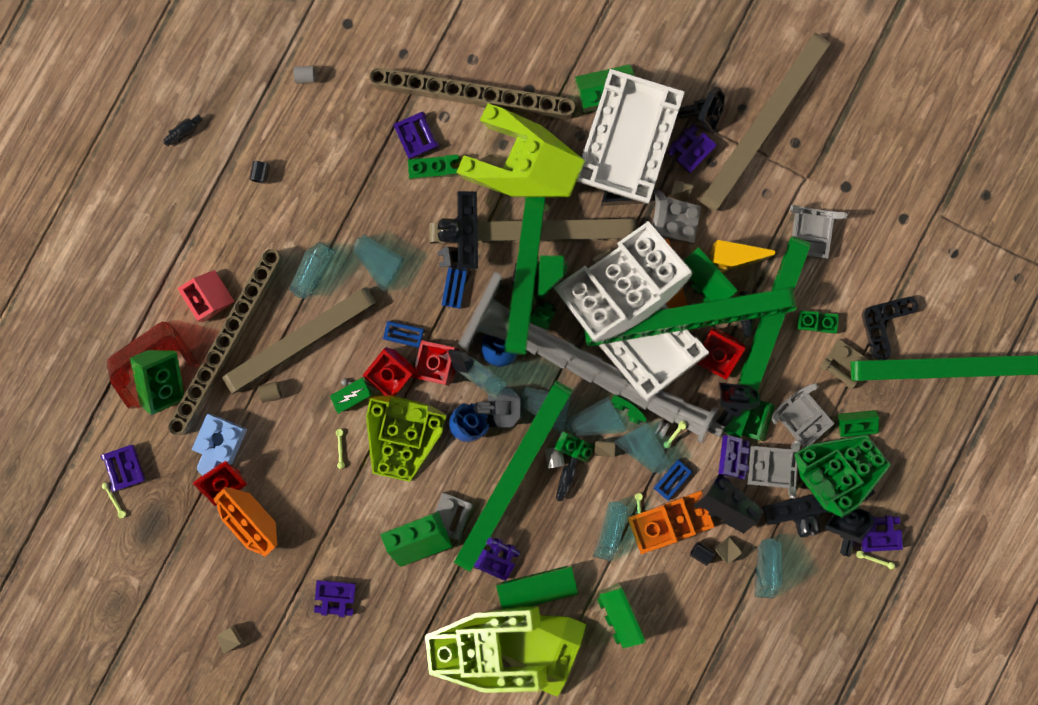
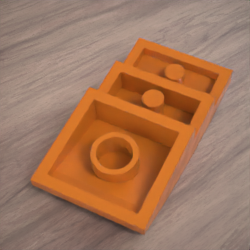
M702 490L628 517L640 554L676 543L679 540L694 536L696 533L715 527L711 516L708 515V511L701 507L699 509L693 507Z

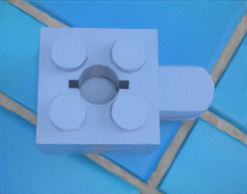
M207 414L192 447L193 451L202 454L197 465L198 472L204 475L224 461L233 464L247 428L214 414Z

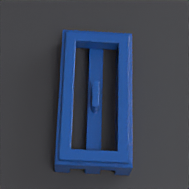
M448 268L442 306L461 308L467 271ZM455 273L450 303H447L451 274ZM460 274L462 279L457 304H453Z
M387 321L383 340L419 348L425 329ZM390 326L419 332V336L391 330ZM388 333L417 339L418 341L414 343L388 337Z
M677 459L653 489L669 501L693 471ZM680 465L681 467L679 468V470L668 481V483L663 487V489H659L660 486L665 482V480L676 469V467ZM683 470L687 471L684 474V476L679 480V482L673 487V489L668 493V495H666V490L678 478V476L683 472Z

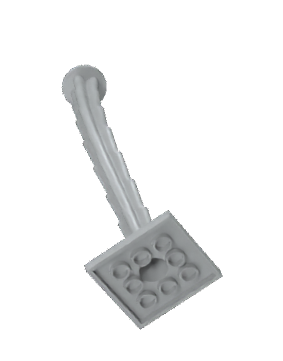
M494 272L459 343L461 348L468 352L478 332L507 340L510 310L495 300L502 285V275ZM530 323L526 350L534 355L537 353L563 369L565 367L586 381L594 382L612 394L620 395L644 410L647 408L671 423L679 424L680 421H685L687 423L686 429L698 435V442L701 444L705 442L709 433L718 437L721 436L724 426L715 422L719 412L718 408L713 407L711 411L684 402L685 399L662 390L646 401L617 367L603 362L602 358L575 347V344L546 333L547 330Z

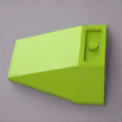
M396 396L370 397L366 422L372 474L410 482L441 436L446 414L429 404Z
M540 615L541 626L533 631L500 632L502 658L513 667L546 666L548 686L543 688L542 691L558 697L566 683L581 645L586 624L568 616Z

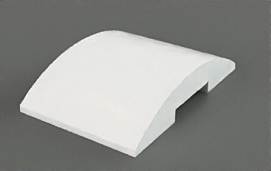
M649 221L619 241L617 249L590 268L582 267L554 287L594 342L618 335L648 318L668 302L692 275L691 270Z

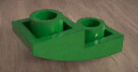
M539 302L530 319V323L547 330L557 309L549 302Z
M800 310L798 330L837 334L839 314Z
M612 395L610 403L614 404V408L622 411L627 408L626 416L630 417V422L639 425L640 422H646V417L634 405L618 396Z
M562 431L555 449L587 463L595 445Z

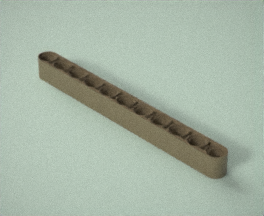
M817 33L813 34L699 202L716 212L830 45L829 41Z
M375 68L369 75L372 85L379 90L486 107L488 103L508 111L563 120L570 119L575 110L574 102L568 98L384 68ZM382 75L384 78L381 82H375V77ZM396 78L403 80L400 85H394L393 81ZM415 81H419L421 83V86L419 88H413L411 86L412 83ZM434 84L440 86L438 91H431L430 87ZM452 87L459 89L457 94H450L449 90ZM471 90L478 93L472 98L467 95ZM490 93L496 95V98L492 101L486 99V96ZM511 96L515 101L508 104L505 102V98ZM527 99H530L533 101L534 104L530 107H527L523 104V102ZM548 102L553 107L549 110H546L542 107V105ZM567 105L571 108V111L564 113L561 107Z
M546 220L542 223L540 242L621 241L637 230V220ZM522 221L477 222L478 243L520 242ZM439 222L429 223V243L457 244L455 242L440 241L438 238V233L441 231L438 230Z
M266 250L257 263L169 421L168 430L171 434L184 435L194 423L283 262L282 255L276 250ZM276 254V261L269 263V256ZM262 271H267V278L260 280L259 274ZM257 287L258 294L251 297L250 290ZM248 304L249 309L247 313L242 314L241 306ZM238 321L239 328L235 331L232 330V323ZM228 337L230 344L227 347H223L222 341ZM216 354H219L221 359L218 364L213 362V357ZM206 371L211 373V378L208 381H205L203 377ZM199 387L202 394L199 398H196L194 391ZM188 404L192 407V412L189 415L185 413V407ZM179 421L183 425V428L180 432H178L175 427L176 423Z

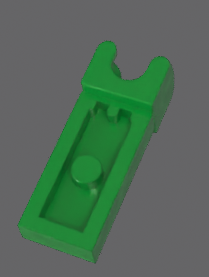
M446 155L443 157L409 159V179L460 176L456 173L458 169H453L452 166L454 163L460 162L461 158L459 155Z

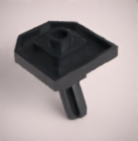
M714 87L709 92L707 99L696 100L694 105L680 107L678 116L679 118L697 116L706 130L714 134L723 113L725 94L721 88Z
M719 382L720 405L726 408L718 417V424L726 427L734 416L738 417L744 409L751 410L760 406L758 390L748 385Z
M488 389V402H476L473 409L477 414H488L489 427H516L523 419V397L516 389Z
M857 508L843 517L834 514L826 523L825 530L838 534L843 538L840 553L843 556L850 557L854 542L862 543L875 526V521L870 512Z

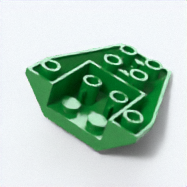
M868 435L811 444L795 453V459L803 482L825 510L840 517L857 509L891 466Z

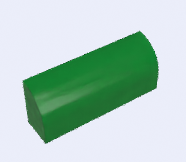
M571 565L496 583L502 610L532 607L578 595Z

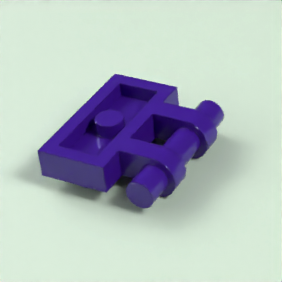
M694 124L689 129L686 128L682 132L683 135L677 141H673L670 145L671 147L667 150L671 157L676 152L681 155L676 161L689 174L717 146L705 133L697 137L694 133L698 128ZM690 140L692 144L685 149L683 145Z
M728 435L722 437L718 474L746 480V472H749L747 463L748 455H750V441Z
M885 515L884 517L875 518L872 516L875 526L863 540L862 551L903 550L902 531L894 530L893 524H900V517ZM876 525H885L886 530L876 531Z
M490 537L487 540V545L491 546L490 551L483 549L474 566L485 573L506 581L515 566L511 559L513 556L517 558L520 555V551L511 544L506 545L502 540ZM500 551L504 552L502 557L498 556Z
M317 580L315 600L322 601V606L315 605L314 613H321L322 616H328V614L339 615V617L353 616L354 609L346 608V603H354L356 583ZM329 601L340 602L339 607L329 606Z

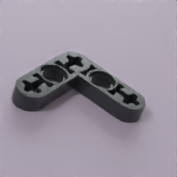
M905 297L873 305L863 310V324L872 356L876 360H886L891 355V347L883 321L914 313L918 308V302L915 298ZM907 301L908 303H912L910 311L908 308H904L901 310L899 308V306L907 304ZM887 305H891L895 309L892 316L887 315L885 312ZM870 310L872 313L875 312L876 316L873 317L874 323L878 322L879 325L869 326V324L873 323L872 318L867 317ZM874 328H878L881 331V337L878 339L872 336ZM883 340L884 343L880 344L881 349H885L886 353L883 354V357L881 354H877V351L880 350L879 344L875 345L874 342H880Z

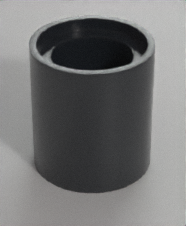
M253 161L249 180L266 184L270 164Z
M699 541L690 552L692 558L705 566L709 565L715 555L713 549Z

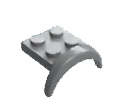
M653 189L656 205L652 226L662 237L690 244L695 243L701 206L667 198L662 191Z
M791 205L790 212L795 214L792 236L811 242L807 256L828 259L834 220L846 219L848 214L845 212L825 211Z
M816 383L807 385L792 394L772 415L773 423L777 424L778 420H780L793 437L800 441L803 448L811 445L834 425L832 420L809 394L818 388Z
M795 440L791 449L750 446L747 484L788 488L789 497L795 499L797 496V462L795 453L800 449V441Z

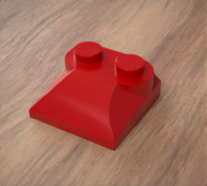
M711 328L702 344L709 353L696 364L727 380L746 346L733 336L719 329Z
M421 340L414 368L415 373L412 378L449 386L454 380L456 370L453 367L448 351L449 349L458 350V348Z
M385 347L362 376L384 396H396L407 381L412 378L415 371L413 366L396 350Z
M224 461L197 478L193 485L216 506L214 498L223 488L228 487L241 490L247 486V483L238 469L233 468L227 461Z

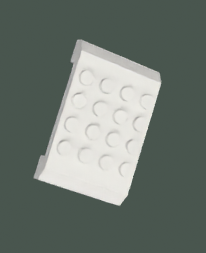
M610 69L582 155V159L586 162L577 182L649 204L684 91Z
M664 304L657 311L669 308ZM688 330L599 345L646 401L654 397L709 353Z

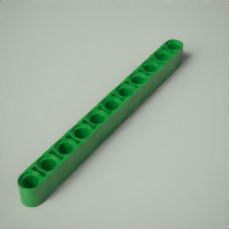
M546 197L525 198L506 340V353L526 355Z
M791 236L771 291L791 288L794 292L811 242ZM786 313L761 317L737 384L748 385L756 390L759 389ZM744 409L738 417L734 416L729 424L724 427L722 433L740 438L751 410Z
M787 288L659 310L632 328L598 342H594L585 329L584 332L586 344L588 346H596L795 311L797 305L793 289Z
M1038 355L851 361V381L1038 375Z
M557 380L555 381L454 560V564L471 572L487 544L488 538H490L573 389Z

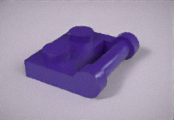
M425 112L417 113L393 124L408 159H413L440 147L426 121L427 116ZM413 123H420L429 144L423 146Z
M134 444L100 455L107 468L112 484V492L146 481ZM113 457L116 458L123 479L122 483L119 482L112 461Z

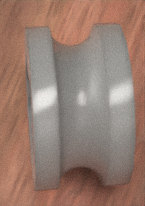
M661 419L653 434H659L660 438H663L670 423H664V420Z

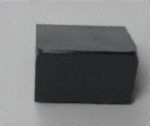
M449 349L448 353L454 369L459 372L468 373L474 360L463 351Z

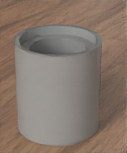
M294 66L295 84L315 83L314 66Z
M555 447L544 450L548 469L565 465L562 452L556 450Z

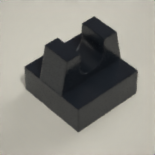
M444 247L438 251V256H443L444 262L439 263V267H458L457 247Z

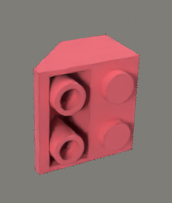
M216 270L197 276L177 288L199 322L204 323L235 303Z

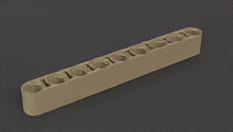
M367 287L360 289L230 371L222 379L232 394L241 391L377 304Z

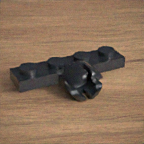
M457 191V217L442 218L439 221L438 230L441 231L438 233V238L442 242L457 243L458 269H478L477 191Z
M814 495L762 507L767 526L793 521L798 535L802 538L820 533L821 527L818 516L819 514L829 512L822 507Z

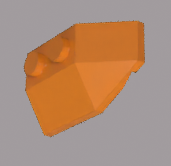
M228 487L223 488L214 498L221 520L247 549L266 557L277 546L276 522L250 493Z

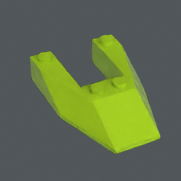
M487 103L480 121L490 130L517 139L503 169L464 155L456 173L466 181L511 197H570L586 161L543 126L504 108Z
M539 606L479 612L425 635L429 675L483 693L542 690L548 686L546 666L503 667L499 632L533 631L540 627Z

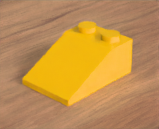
M717 240L712 245L710 260L721 273H724V271L767 260L775 255V251Z

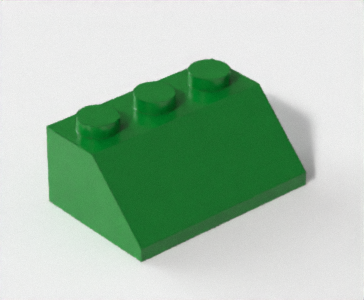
M630 64L611 68L612 70L635 76ZM610 69L575 77L583 114L597 111Z
M699 247L683 261L692 272L688 279L691 283L690 287L696 294L700 293L704 297V303L728 299L738 291Z
M540 255L538 300H543L555 286L561 283L563 277L566 278L567 261H564V256Z
M147 350L130 358L139 405L152 416L181 402L184 396V389L176 351Z
M439 511L380 534L387 553L400 567L453 547Z
M617 583L599 591L600 597L596 599L600 608L606 609L608 615L604 617L608 626H613L616 632L612 634L616 644L621 643L624 649L646 643L621 585Z

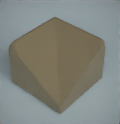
M674 181L669 198L687 202L693 186L688 183Z
M596 441L594 455L614 457L615 443Z
M729 537L713 548L727 565L742 554L741 550Z
M234 625L216 635L224 654L243 642Z

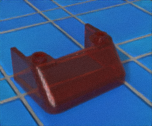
M158 323L108 358L107 370L110 382L128 409H138L140 407L127 388L131 380L130 374L127 371L132 367L131 357L147 350L179 351L189 366H200L171 323Z

